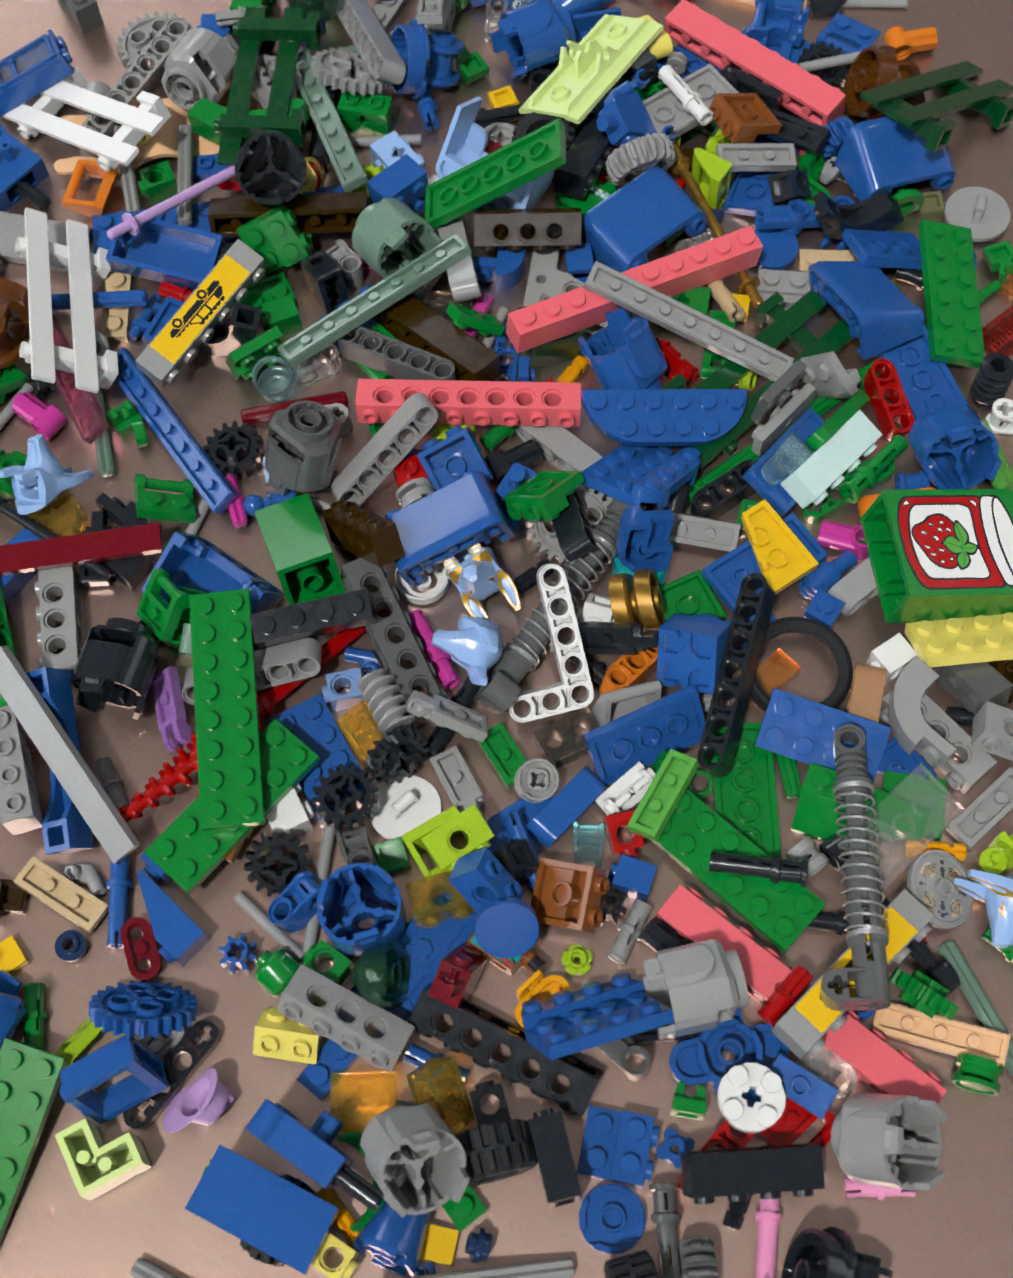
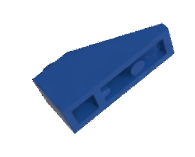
M140 870L137 873L153 934L162 946L158 952L170 964L176 960L184 967L210 939L190 917Z

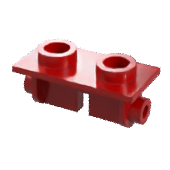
M655 337L668 364L664 375L670 381L679 373L687 380V384L689 381H697L700 377L698 368L694 367L686 359L681 360L682 355L669 341L660 340L658 337Z

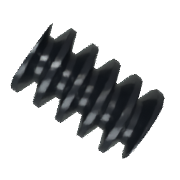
M991 353L982 359L970 387V395L977 408L991 410L993 403L997 399L1005 397L1013 380V362L1006 355Z

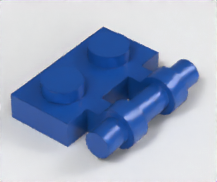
M153 293L151 298L148 299V304L142 306L143 310L139 317L134 318L130 324L131 329L127 336L136 341L140 334H143L142 339L144 343L149 344L184 302L167 296L163 304H161L162 297ZM152 316H155L151 322H148Z

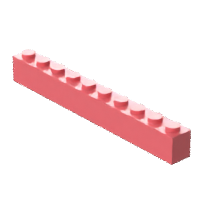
M748 226L621 273L668 297H673L757 266L763 245L752 227ZM582 286L508 313L506 333L518 354L607 321L606 312L622 307Z
M679 885L657 912L656 916L686 940L696 943L715 939L722 943L725 952L736 950L743 968L748 994L764 1006L776 992L774 988L776 986L780 987L795 970V967L791 966L788 968L779 961L780 957L775 951L767 946L762 948L754 942V937L748 930L741 926L736 928L727 921L728 916L717 907L710 908L702 902L703 898L696 890L691 887L686 889ZM808 984L806 988L800 993V995L795 999V1002H797L809 990V988L811 987L810 984ZM792 1005L789 1006L780 1019L789 1011ZM846 1011L844 1013L848 1020L836 1033L829 1029L822 1037L826 1043L820 1051L874 1093L916 1096L919 1099L935 1101L938 1105L947 1092L941 1086L942 1081L936 1075L927 1070L923 1072L913 1064L914 1059L900 1049L896 1051L886 1043L887 1039L879 1031L873 1028L868 1030L859 1023L860 1019L853 1011Z

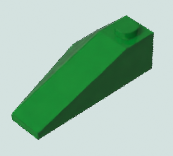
M810 763L791 831L819 840H828L840 829L846 828L837 825L835 822L839 817L844 816L834 811L837 806L842 805L833 799L835 797L833 795V784L837 777L835 770ZM874 787V793L871 797L876 802L873 809L877 813L874 820L878 824L875 832L878 833L879 839L883 841H921L929 811ZM870 798L865 800V805L871 806L872 800ZM845 807L838 809L839 812L846 813ZM871 809L865 812L867 817L872 818L874 815ZM846 819L838 821L841 824H847ZM871 821L867 823V828L873 830L875 825ZM847 830L840 832L841 835L848 836ZM871 833L868 835V839H876L875 834Z

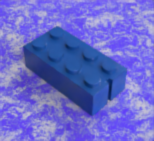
M120 210L116 225L123 222L122 215L127 211ZM127 212L130 213L133 217L137 215L135 213ZM154 218L139 226L140 232L136 236L127 232L116 239H111L105 259L113 271L161 283L168 282L182 288L187 286L194 291L217 264L219 250L222 248L225 240L223 235Z

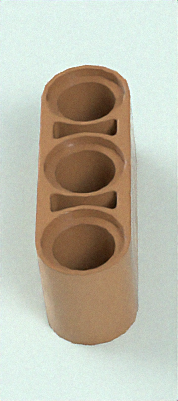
M859 663L855 664L846 709L847 713L876 723L879 722L887 674L886 668Z

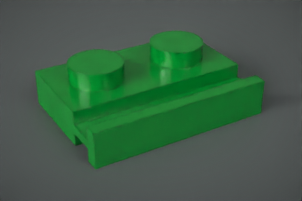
M284 272L262 279L257 283H252L247 288L248 293L246 297L240 302L241 304L262 308L261 303L291 294L296 307L299 306Z

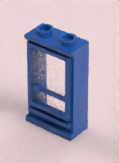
M51 29L48 30L49 35H42L0 61V117L74 73L70 64L73 62V59L67 51L68 47L61 36L56 37Z

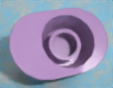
M209 1068L205 1070L195 1081L182 1089L174 1097L164 1113L162 1122L164 1130L169 1133L177 1132L191 1122L201 1125L213 1124L234 1101V1095L227 1090L225 1085L218 1081L216 1069Z

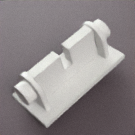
M639 761L594 801L607 816L627 812L642 800L656 774L651 768L646 769Z

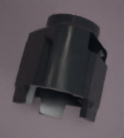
M265 130L251 136L244 144V147L241 146L236 157L235 176L241 190L250 199L266 205H280L292 200L300 192L305 182L307 164L290 136L277 130ZM273 158L279 161L280 169L276 167ZM268 159L269 164L265 168V162Z
M110 618L107 620L106 625H97L90 628L71 677V683L79 689L75 704L93 713L97 712L101 702L126 708H135L132 718L138 720L141 711L145 709L147 704L145 699L159 659L155 658L159 646L154 632L143 624L125 618Z

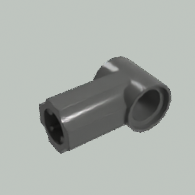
M625 1037L596 1046L622 1070L625 1077L629 1080L640 1081L649 1074L651 1065L650 1055L645 1048L638 1046L631 1038ZM638 1056L644 1060L645 1065L640 1070H632L626 1064L628 1059Z

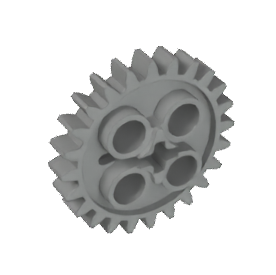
M155 11L153 17L145 13V19L142 20L137 16V23L128 22L129 29H121L123 35L118 36L119 43H116L117 53L123 67L129 68L169 19L177 17V14L169 17L165 11L162 16H159L158 12ZM187 23L189 30L191 28L190 23Z
M329 47V51L326 49H322L321 52L316 51V55L312 57L310 70L312 76L317 77L316 81L324 82L323 86L331 85L332 90L341 89L342 93L350 91L352 95H355L357 92L365 96V93L374 95L377 92L382 94V90L387 91L388 87L391 86V83L373 77L358 50L353 51L352 48L344 50L342 47L336 50ZM351 64H353L352 78H351V75H350V73H351Z
M580 484L575 490L584 504L587 516H593L598 520L595 523H590L591 528H595L604 514H606V510L612 500L603 502L605 494L600 492L596 495L594 489H586L585 485ZM540 519L537 522L526 520L525 527L531 528L527 531V538H534L531 542L532 548L540 547L538 551L539 557L548 554V561L551 563L554 559H557L560 567L563 566L564 562H568L572 566L575 562H569L563 554L556 533L545 529L546 526L553 525L552 520L544 521Z

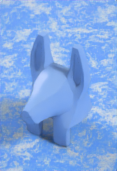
M36 434L28 439L25 466L14 465L0 469V478L11 476L16 509L18 514L22 515L43 510L52 504L66 489L84 483L94 476L93 470L72 473L71 467H62L50 450L43 434Z
M461 613L457 624L458 630L438 629L433 634L432 645L449 654L454 662L465 668L473 684L486 686L488 681L486 672L500 660L503 653L504 644L501 627L488 619L467 617L466 614Z

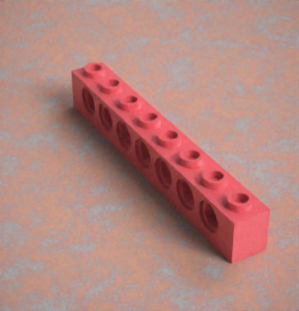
M358 379L355 408L358 423H386L412 394L423 393L429 398L438 412V420L435 424L580 427L581 383Z

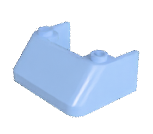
M479 96L458 105L436 164V174L439 179L488 155L484 151L488 141L487 134L480 125L475 123L483 100ZM552 170L536 180L530 181L480 207L484 209H532L550 186L556 170Z

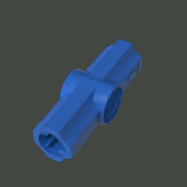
M791 199L784 206L757 207L754 214L757 230L782 229L790 235H797L801 233L803 228L822 227L820 220L814 212L816 205H809L801 199Z

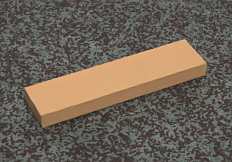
M891 1003L888 1008L876 1010L872 1026L873 1029L879 1031L884 1037L956 1057L958 1054H971L998 1062L997 1068H999V1065L1005 1067L1011 1036L954 1019L949 1020L939 1015H934L933 1018H930L917 1009Z

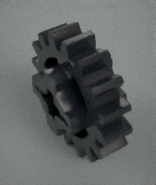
M823 41L820 42L819 47L811 43L809 49H803L797 64L842 55L843 48L834 49V43L832 42L829 44V47L825 46ZM852 63L809 73L818 76L832 87L839 88L840 86L843 88Z
M233 421L232 427L222 423L223 429L221 431L214 428L213 433L215 436L206 437L208 445L203 446V449L224 477L228 473L234 477H237L238 473H241L243 477H247L246 471L248 469L255 472V463L262 464L263 462L261 455L265 454L262 436L258 435L255 427L249 429L246 422L241 427H238L237 421Z
M404 725L401 731L394 727L392 734L384 732L382 734L383 738L380 739L381 741L375 740L373 742L376 747L367 751L369 758L365 760V764L368 766L366 769L379 784L385 782L387 785H390L393 780L401 783L403 776L412 777L414 769L420 770L421 768L419 762L427 760L424 753L430 751V748L427 746L428 740L415 726L410 729L408 725Z
M340 764L338 772H334L332 768H329L328 778L318 777L322 786L313 787L314 794L318 797L313 798L312 803L314 807H318L315 810L318 818L324 817L323 821L327 827L334 822L337 831H340L343 825H347L348 830L353 831L354 823L364 827L363 818L366 816L373 819L374 815L371 808H379L378 800L374 798L379 797L380 792L378 788H373L376 785L374 777L368 778V772L365 768L358 773L356 764H352L350 770H345L344 765ZM357 782L365 788L366 794H363V791L357 790ZM349 791L352 797H346ZM326 801L335 805V813L327 807Z
M277 828L273 829V836L271 837L262 832V842L259 843L256 840H252L251 847L254 851H246L245 858L251 860L244 864L245 871H252L248 875V881L254 882L257 880L256 891L259 892L265 887L267 888L268 897H271L273 891H278L280 895L297 874L303 871H311V868L306 865L313 863L311 855H304L309 851L308 844L300 846L301 836L297 835L293 839L290 838V830L286 829L283 836L279 835ZM282 845L289 846L295 852H289ZM271 846L270 851L266 855L260 856L264 849ZM276 858H281L282 867L276 868ZM291 871H296V873L291 878L286 880V877ZM262 874H268L274 881L265 878Z

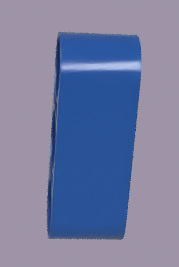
M585 765L525 827L548 848L594 802L607 786Z

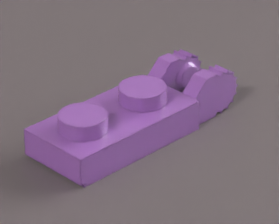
M168 666L152 679L151 688L159 732H161L164 747L168 752L175 753L181 747V743L186 745L191 741L192 729L186 722V710L181 695L178 670L176 667Z

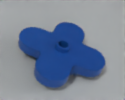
M738 1008L732 1020L718 1023L715 1029L700 1032V1037L678 1043L670 1054L669 1070L673 1078L677 1082H684L685 1086L693 1087L711 1084L717 1101L719 1084L732 1067L743 1063H758L771 1069L779 1053L782 1052L787 1056L789 1048L771 1032L773 1027L769 1024L751 1027L745 1025L741 1010ZM730 1051L734 1056L733 1061L724 1060L722 1053ZM749 1089L748 1093H742V1098L747 1100V1106L753 1107L755 1102H760V1096L756 1095V1090Z

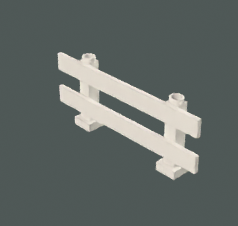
M71 66L74 73L39 93L42 96L32 107L21 104L1 116L18 123L17 131L27 140L31 137L35 138L41 132L97 154L99 157L96 160L97 164L105 171H109L111 168L116 169L119 164L128 166L140 152L138 147H135L145 134L154 136L171 117V114L159 96L142 91L136 99L140 106L136 108L86 90L83 87L88 82L77 67ZM66 103L122 124V126L111 138L54 115Z
M26 207L24 210L25 236L24 238H17L15 252L20 253V257L26 259L30 340L28 342L22 341L19 357L24 358L26 363L31 364L32 379L54 384L56 381V369L75 374L76 389L92 393H98L99 387L109 389L119 374L117 352L106 350L103 356H98L96 353L92 284L102 286L111 270L110 265L105 259L108 249L99 247L96 254L90 253L88 225L69 219L66 221L67 246L48 241L47 213ZM50 265L67 269L69 272L73 349L54 345Z

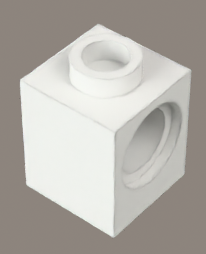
M898 633L872 650L866 663L870 666L887 669L886 685L897 678L905 666L915 656L918 657V655L905 638Z

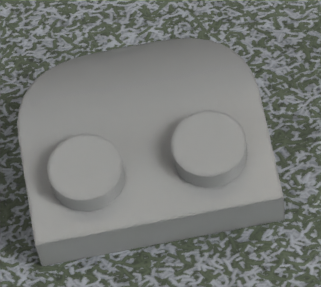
M834 351L800 359L807 366L801 379L816 388L815 394L830 399H843L853 397L859 391L857 384L860 381V376L857 369L845 370Z

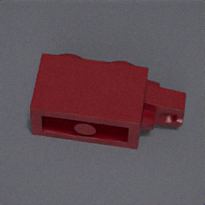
M458 945L442 959L428 996L458 1009L474 993L488 958L480 955L481 952L473 946Z

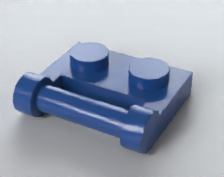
M837 12L827 27L819 33L815 44L819 46L820 42L823 41L825 46L829 47V44L832 42L834 43V49L842 47L841 54L862 51L867 47H874L879 40L881 32Z

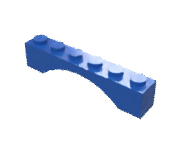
M44 667L26 673L81 755L70 670ZM50 769V797L47 811L41 824L45 855L73 854L94 848L90 827Z

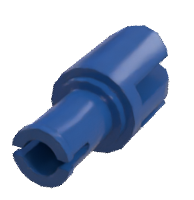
M845 550L831 562L826 560L820 562L817 569L804 576L799 582L798 590L800 595L812 600L819 589L827 593L833 585L842 579L841 575L858 564L855 554L850 550Z

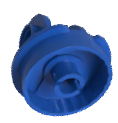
M417 19L411 20L408 25L398 24L394 27L390 40L406 65L403 82L400 85L392 84L396 93L409 94L412 99H420L426 91L427 84L437 89H446L459 84L460 75L453 70V60L455 54L464 51V42L446 31H435L432 34H427L424 24L417 25Z

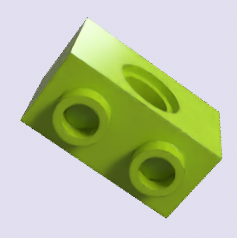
M475 804L422 837L420 841L438 869L442 871L447 868L450 873L459 857L468 854L472 850L475 852L482 848L490 847L489 839L495 835ZM460 831L466 835L467 844L463 849H455L451 845L450 837L453 832Z

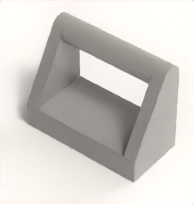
M655 680L602 693L591 709L597 727L661 699L662 688L660 681Z

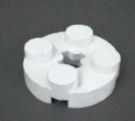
M743 1063L732 1067L722 1078L717 1090V1104L720 1112H722L724 1118L733 1128L744 1133H760L772 1127L781 1117L785 1108V1090L780 1077L766 1066L758 1063ZM749 1089L756 1090V1095L760 1096V1102H755L753 1107L747 1106V1100L742 1098V1093H748Z

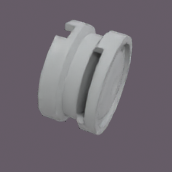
M416 478L400 486L395 496L398 503L402 505L401 509L434 493L435 491L433 490L435 488L430 479Z
M540 758L530 759L515 772L514 788L519 797L527 802H543L553 796L558 789L559 775L554 765L549 761Z

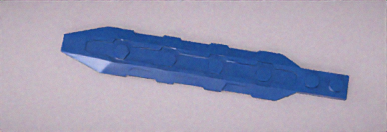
M550 797L538 803L527 802L521 798L490 817L486 823L495 836L489 839L491 846L488 847L489 851L493 854L501 844L512 842L505 823L501 818L502 816L509 814L513 825H516L512 812L520 810L526 826L553 798ZM527 829L538 856L542 843ZM451 873L445 875L437 882L431 890L432 894L412 919L406 922L400 940L392 943L368 972L363 973L350 989L351 992L404 1021L409 1019L423 988L434 981L442 959L458 945L463 946L475 931V918L478 913L448 881ZM329 1039L319 1051L316 1064H308L296 1080L323 1102L359 1055L344 1050L341 1045Z

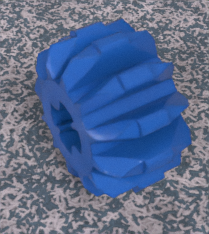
M847 116L842 118L836 117L835 120L829 121L828 124L822 126L830 129L832 135L821 151L822 156L826 160H830L832 156L837 157L848 132L855 126Z

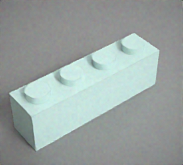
M859 410L828 441L786 477L780 485L802 509L812 502L816 506L828 496V493L825 491L828 487L834 489L845 479L842 475L845 471L850 473L861 463L858 459L861 455L865 458L878 447L874 442L883 434Z

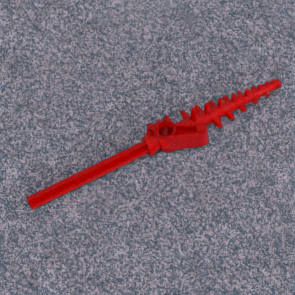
M386 610L376 612L379 617H384L389 613ZM365 627L339 631L323 644L321 667L366 631ZM308 678L270 687L263 694L257 691L260 731L262 728L261 723L263 722L262 718L264 716H271L275 712L274 706ZM195 733L191 735L193 744H186L189 753L187 754L182 748H178L177 754L179 757L174 756L172 759L175 765L172 767L169 763L165 762L162 765L164 770L159 771L160 778L156 780L154 777H150L148 779L150 784L145 785L146 790L142 794L139 791L135 792V797L131 798V803L127 807L122 806L119 813L126 823L132 819L141 818L143 816L142 811L146 808L158 807L160 805L158 799L163 795L174 797L176 795L174 787L179 783L187 786L193 784L190 775L198 771Z

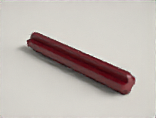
M345 391L246 408L241 410V420L243 424L246 422L248 425L270 421L277 410L287 409L288 406L298 401H313L322 405L341 403L347 407V394Z

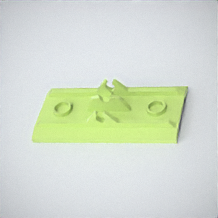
M605 14L578 44L567 40L566 44L569 46V53L567 54V47H561L559 65L518 109L519 113L531 114L534 112L551 115L580 124L664 29L663 24L649 19Z

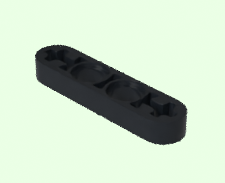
M209 1020L197 1021L163 1060L166 1077L170 1083L168 1094L163 1097H156L155 1095L150 1097L158 1105L156 1108L150 1104L144 1110L146 1119L143 1122L140 1120L133 1122L136 1117L133 1111L136 1108L142 1110L148 1104L146 1100L123 1112L124 1122L127 1126L136 1131L146 1130L163 1113L174 1097L218 1046L221 1034L213 1022ZM211 1028L209 1034L212 1039L209 1042L201 1041L197 1048L202 1052L198 1056L187 1045L191 1042L196 1046L201 1039L198 1035L199 1031L202 1029L208 1031ZM182 1053H189L192 1057L190 1067L184 1071L177 1070L175 1067L177 1056Z

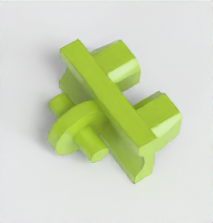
M1003 831L980 854L978 864L982 871L997 875L1001 874L1005 877L1013 870V834L1008 836Z

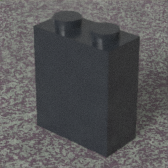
M547 1108L534 1112V1118L528 1119V1124L548 1209L581 1201L582 1192L561 1111L554 1113L553 1108Z

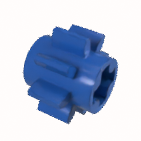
M242 934L240 939H233L229 935V942L225 947L221 946L218 948L225 956L219 963L222 967L231 964L230 972L232 975H235L238 970L243 969L246 973H249L251 963L258 960L252 954L258 946L255 942L246 945L247 937L245 934ZM240 949L242 951V958L237 960L235 958V951Z

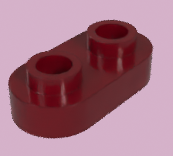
M134 917L123 924L120 932L121 941L131 975L137 980L148 981L159 973L161 960L151 924L144 918ZM132 930H142V938L139 940L132 939L130 936ZM143 959L151 962V967L147 971H142L138 967L139 962Z

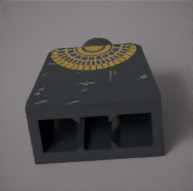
M319 251L315 254L309 253L308 257L301 260V267L307 286L325 314L335 311L337 306L349 299L341 268L325 251ZM325 285H329L331 287L330 292L325 287Z

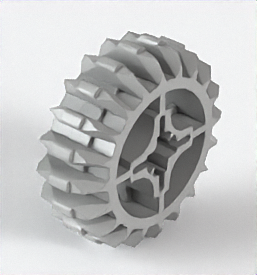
M653 133L642 137L638 136L634 140H629L626 144H621L620 148L614 149L605 162L609 179L612 180L613 185L623 187L651 167L658 166L667 171L676 160L672 141L664 133Z

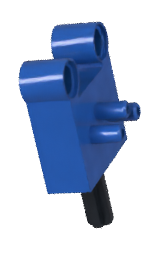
M0 124V211L7 212L22 198L26 199L40 211H47L51 204L50 198L35 188L49 176L43 159L8 134L4 126Z
M265 1099L245 1127L251 1134L324 1188L336 1189L339 1186L372 1211H375L384 1199L383 1192L350 1167L355 1160L332 1144L344 1123L328 1111L323 1110L312 1127H310L277 1102L274 1104L270 1100Z

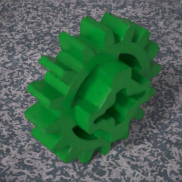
M896 967L889 978L890 982L902 989L898 995L899 998L930 1018H933L935 1013L938 1012L952 1020L959 1009L957 1005L945 998L949 990L916 969L910 976Z

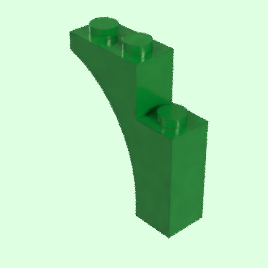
M205 97L200 99L187 112L192 131L220 146L221 134L215 133L214 120L215 118H220L221 114H226L227 107L214 103ZM298 97L291 100L288 116H291L292 109H303L305 123L307 124L309 115L306 101ZM267 109L248 110V115L266 116ZM243 138V147L249 138Z

